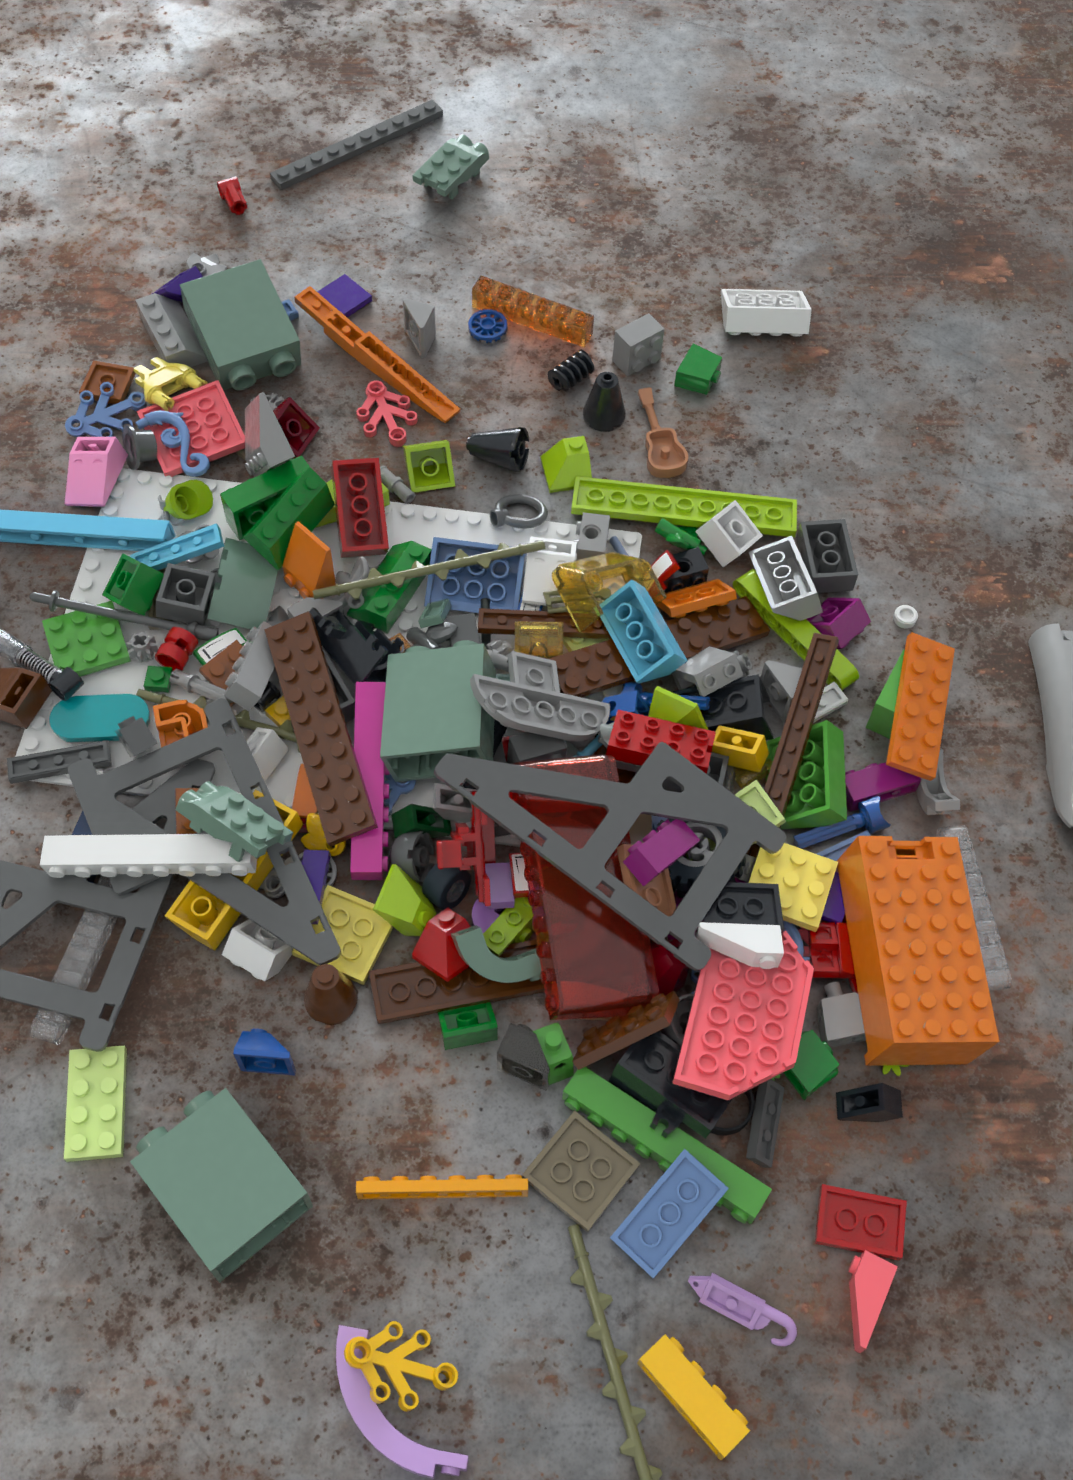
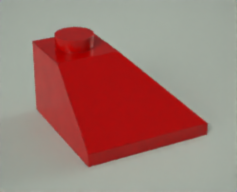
M446 908L427 922L412 952V958L445 981H450L469 967L460 957L451 934L471 926L464 917Z

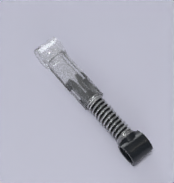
M0 628V656L17 667H23L24 669L41 674L53 693L60 699L67 701L84 685V681L74 670L69 667L65 669L58 668L34 653L29 645Z

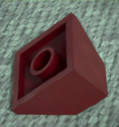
M288 397L273 412L295 455L293 458L295 459L301 456L320 427L291 397Z

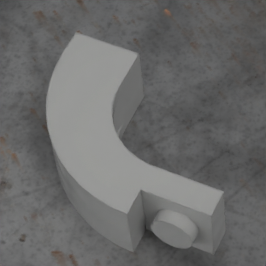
M940 748L936 778L932 781L921 778L922 780L916 790L921 808L927 815L950 814L952 810H960V799L949 792L945 782L943 749Z

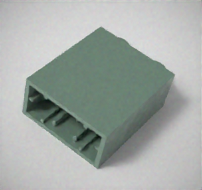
M261 259L180 284L186 315L216 380H219L223 391L230 388L245 390L251 387L259 378L271 374L283 377L289 375L298 365H301L300 340Z
M462 640L456 642L452 647L440 649L413 646L408 648L405 653L388 655L380 758L395 782L437 778L434 774V769L446 754L493 761L494 718L479 704L473 695L470 685V679L473 674L496 678V669L484 643L478 644L474 641Z
M226 1088L217 1095H214L212 1091H205L192 1099L183 1111L187 1118L169 1132L165 1127H158L145 1135L136 1146L139 1155L130 1161L219 1283L313 1207L306 1190Z

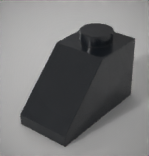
M885 1083L836 1092L837 1119L840 1121L883 1122L903 1118L901 1090Z

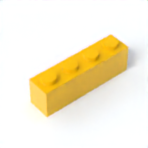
M664 1334L638 1360L637 1364L721 1461L750 1432L746 1427L748 1421L739 1410L735 1408L732 1411L725 1403L727 1398L718 1386L714 1384L711 1387L703 1378L705 1372L694 1360L690 1363L682 1354L685 1351L682 1345L674 1337L669 1339Z

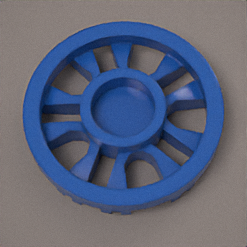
M480 310L469 319V333L477 341L479 339L485 340L486 343H492V340L498 341L507 332V320L502 313L496 310Z

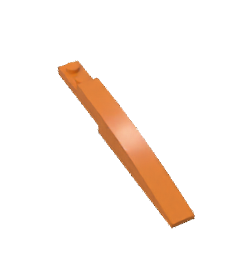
M311 286L295 296V303L324 327V333L386 383L401 394L408 396L416 405L444 423L460 412L458 406L370 331L367 333L363 332Z

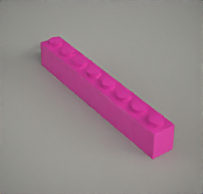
M356 682L354 752L378 828L351 838L350 873L352 880H383V872H388V856H383V847H388V832H384V823H389V807H384V799H389V784H385V775H390V772L380 758L386 682Z

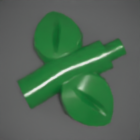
M662 518L655 529V532L664 537L667 542L687 551L699 547L704 556L708 549L701 545L702 541L698 539L699 536L695 532L699 529L698 527H676Z

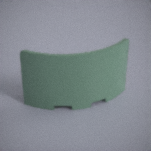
M226 537L217 573L221 577V582H215L207 619L251 630L254 626L258 628L263 621H267L278 570L249 543Z

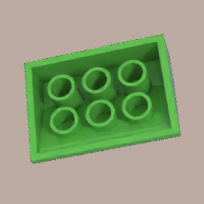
M828 720L812 726L784 815L786 822L781 825V830L825 827L847 820L843 731ZM781 736L766 741L769 751L765 761L766 782Z

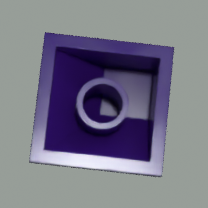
M194 266L180 273L152 294L156 293L175 301H183L180 284L202 278L203 276L198 268Z

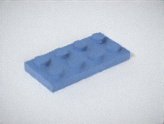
M684 1149L610 1238L654 1279L729 1188Z

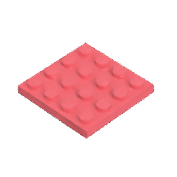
M219 380L172 397L174 399V406L168 411L184 413L181 418L186 423L190 433V445L187 456V465L189 467H196L199 464V461L190 459L192 453L204 454L208 457L209 462L245 448V435ZM154 404L138 410L137 413L139 418L142 419L147 413L165 410L159 405ZM169 423L156 424L151 427L148 425L144 429L152 430L157 443V459L164 475L173 477L183 473L180 464L181 446L168 448L161 441V434L164 430L169 428L175 429L176 435L174 436H177L179 434L178 429Z

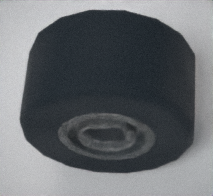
M436 864L428 872L423 882L422 892L430 902L441 910L446 908L452 909L466 896L470 887L471 876L467 870H460L459 867L438 869Z

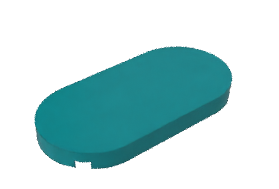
M133 694L71 696L67 701L61 700L54 706L50 713L49 722L53 732L66 742L119 741L120 739L115 733L120 728L118 723L132 716L135 719L142 717L148 727L150 711L146 702Z

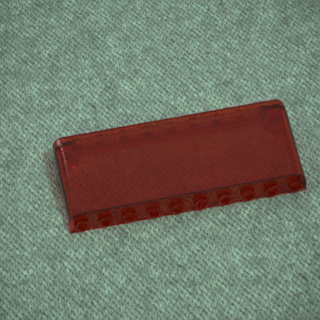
M590 755L514 763V765L619 782L616 761L612 755ZM514 792L512 796L514 802L577 849L584 847L607 815V810L599 806ZM533 831L528 836L541 847L545 842L544 839ZM629 831L617 847L622 844L631 845ZM521 841L520 852L524 858V877L528 883V902L532 907V927L534 932H536V953L541 963L542 970L540 976L545 988V1008L549 1013V1019L606 1018L617 1015L622 1017L631 1008L639 1004L642 1006L649 1004L652 998L659 994L649 937L549 863L537 851ZM616 848L605 863V869L624 883ZM601 882L596 887L609 898L613 893L612 890Z

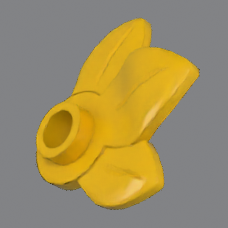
M309 813L306 820L309 833L301 838L303 845L308 850L330 851L331 856L341 854L346 847V841L336 844L335 848L330 847L327 844L319 814Z

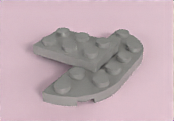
M511 651L508 655L510 682L473 674L470 679L473 695L489 715L505 727L563 740L584 741L597 735L600 732L601 724H606L609 718L610 704L560 693L557 665L554 660Z

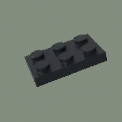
M727 882L701 922L780 925L782 935L784 924L778 884Z

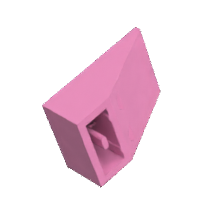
M77 437L69 454L65 495L66 506L105 507L128 457L127 452L116 437Z

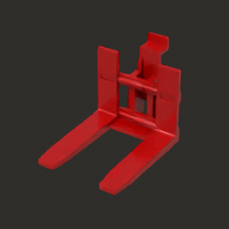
M470 791V792H471L472 795H475V793H476L477 791ZM514 792L509 793V797L530 814L571 813L597 809L599 807ZM471 804V827L469 828L466 823H455L456 831H451L452 840H439L436 842L438 869L459 867L460 870H471L470 866L472 865L475 876V894L478 896V901L484 902L485 906H491L490 879L485 872V864L496 863L494 820ZM461 844L462 846H467V851H461ZM536 864V865H537V873H539V872L543 869V867L546 866V867L550 868V867H552L553 865H552V864Z

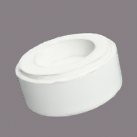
M909 605L899 606L893 615L894 623L904 629L913 627L918 618L917 611Z

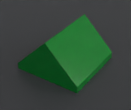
M490 1002L438 1012L445 1050L498 1040L497 1021Z

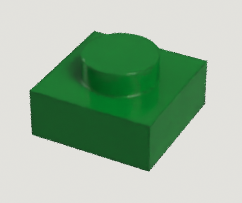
M148 666L143 685L144 689L152 692L169 693L171 687L170 676L173 677V674H171L173 672L172 667Z

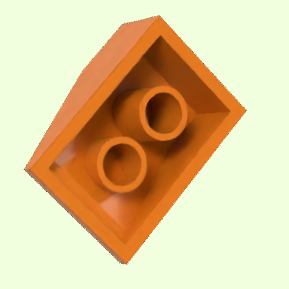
M298 521L294 525L282 565L284 571L283 578L289 587H295L299 591L303 599L306 597L314 598L312 590L336 585L331 549Z

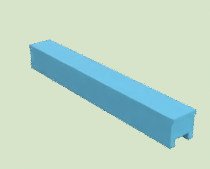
M0 510V542L142 551L172 540L176 536L169 520Z

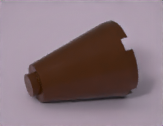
M322 964L314 969L305 991L304 1004L306 1011L313 1020L325 1023V1025H337L346 1021L352 1015L358 1001L356 987L349 978L334 966Z

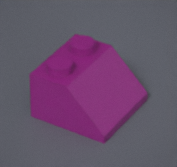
M828 597L821 604L823 613L807 618L821 634L838 637L837 649L845 648L849 641L862 633L864 628L871 622L860 598Z

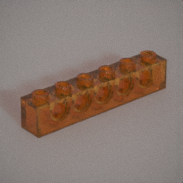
M482 275L472 288V307L479 310H496L502 313L507 320L582 347L586 346L593 334L594 315Z

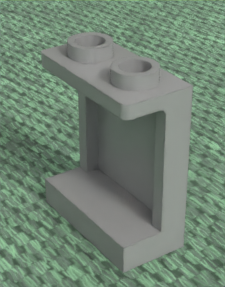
M708 647L687 659L686 663L672 672L678 689H685L695 683L701 696H706L743 676L735 653L713 647Z

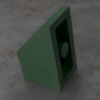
M410 804L391 814L394 838L404 833L423 831L422 834L429 833L431 839L451 835L450 820H445L432 807Z

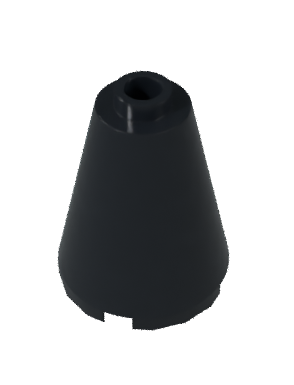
M602 372L597 376L585 403L583 419L589 423V427L600 432L613 431L614 427L618 425L620 427L623 424L626 411L618 377L612 372Z
M523 427L472 433L466 441V448L472 456L509 470L520 472L519 470L524 469L529 455V449L525 448V441H529V435L526 428Z

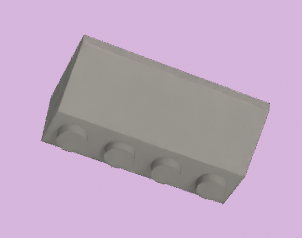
M156 293L135 300L140 319L162 360L168 363L184 364L189 367L207 362V358L191 323L178 301Z
M792 536L748 552L773 613L800 621L823 613L816 588Z

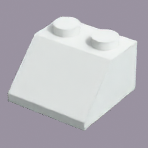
M736 500L695 531L722 567L740 556L763 536Z
M249 919L232 928L222 955L229 959L232 964L252 973L255 978L267 981L280 972L291 957L293 948Z

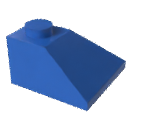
M258 1028L251 1029V1031H242L233 1052L241 1071L282 1075L296 1074L290 1053L270 1033Z

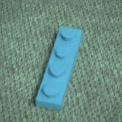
M216 523L133 553L130 557L156 570L166 568L168 563L178 564L224 547L221 529Z

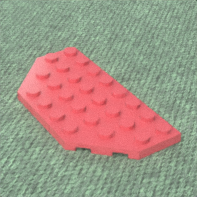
M783 931L782 934L784 955L778 968L763 969L761 967H751L710 948L711 958L699 973L672 1084L730 1100L794 1067L797 1060L814 968L797 951L798 946L787 931Z

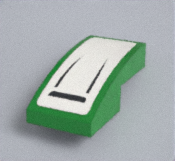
M233 628L202 644L194 650L193 655L203 666L235 640H238L242 646L247 640L237 628Z

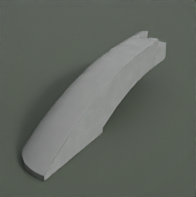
M1058 623L1049 624L1036 630L1031 635L1028 644L1040 693L1046 744V771L1052 797L1061 820L1071 828L1073 827V631L1061 630Z

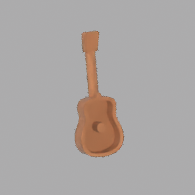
M652 388L639 389L638 396L642 408H645L652 429L647 432L645 447L648 451V471L658 478L678 476L684 473L687 468V450L677 440V434L674 429L661 428L659 426L653 408Z

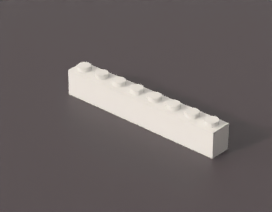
M209 834L44 836L40 866L49 876L55 878H62L65 875H76L86 878L90 877V875L98 874L105 877H115L117 874H127L132 877H141L143 874H153L159 877H166L169 874H180L190 877L200 873H205L209 876H220L221 873L245 876L247 873H256L257 858L245 850L242 861L237 862L229 856L232 843L213 838Z

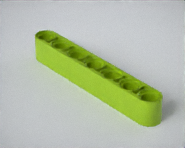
M751 569L734 580L733 589L736 590V594L740 598L747 596L763 621L805 661L813 634L821 633L807 619L800 621L773 613L756 570ZM836 649L826 683L829 685L835 682L843 691L859 679V673L856 667Z

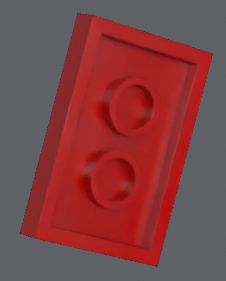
M822 1184L819 1193L814 1243L863 1253L866 1250L879 1257L900 1261L903 1258L907 1201Z

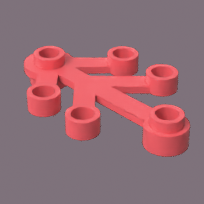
M371 381L366 388L367 399L362 407L356 411L357 419L365 422L370 418L369 410L376 402L378 405L369 422L363 426L364 435L366 437H374L377 434L376 427L383 417L389 429V442L394 447H401L406 442V431L401 427H397L392 415L405 419L407 425L413 426L418 422L417 413L415 411H407L410 408V398L408 396H401L387 391L386 386L381 381ZM385 399L397 403L398 407L387 404Z

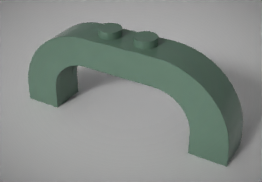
M600 882L596 888L610 898L607 887ZM583 887L576 888L575 892L581 909L580 921L576 929L562 939L508 958L495 956L489 950L481 927L477 925L452 933L451 936L463 961L483 977L503 983L519 982L526 979L535 981L545 977V972L553 969L555 972L565 970L570 967L569 963L591 953L600 944L607 932L611 919V908Z

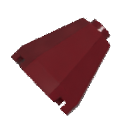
M676 939L667 940L677 949L681 944ZM651 943L632 958L634 969L632 970L631 978L646 996L652 997L660 993L666 995L672 991L676 993L684 986L689 967L662 945Z

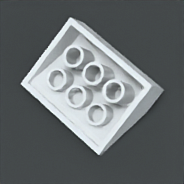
M721 289L725 332L731 335H739L741 332H746L755 336L761 335V333H769L772 336H781L782 333H788L797 337L802 336V334H809L812 309L802 291Z

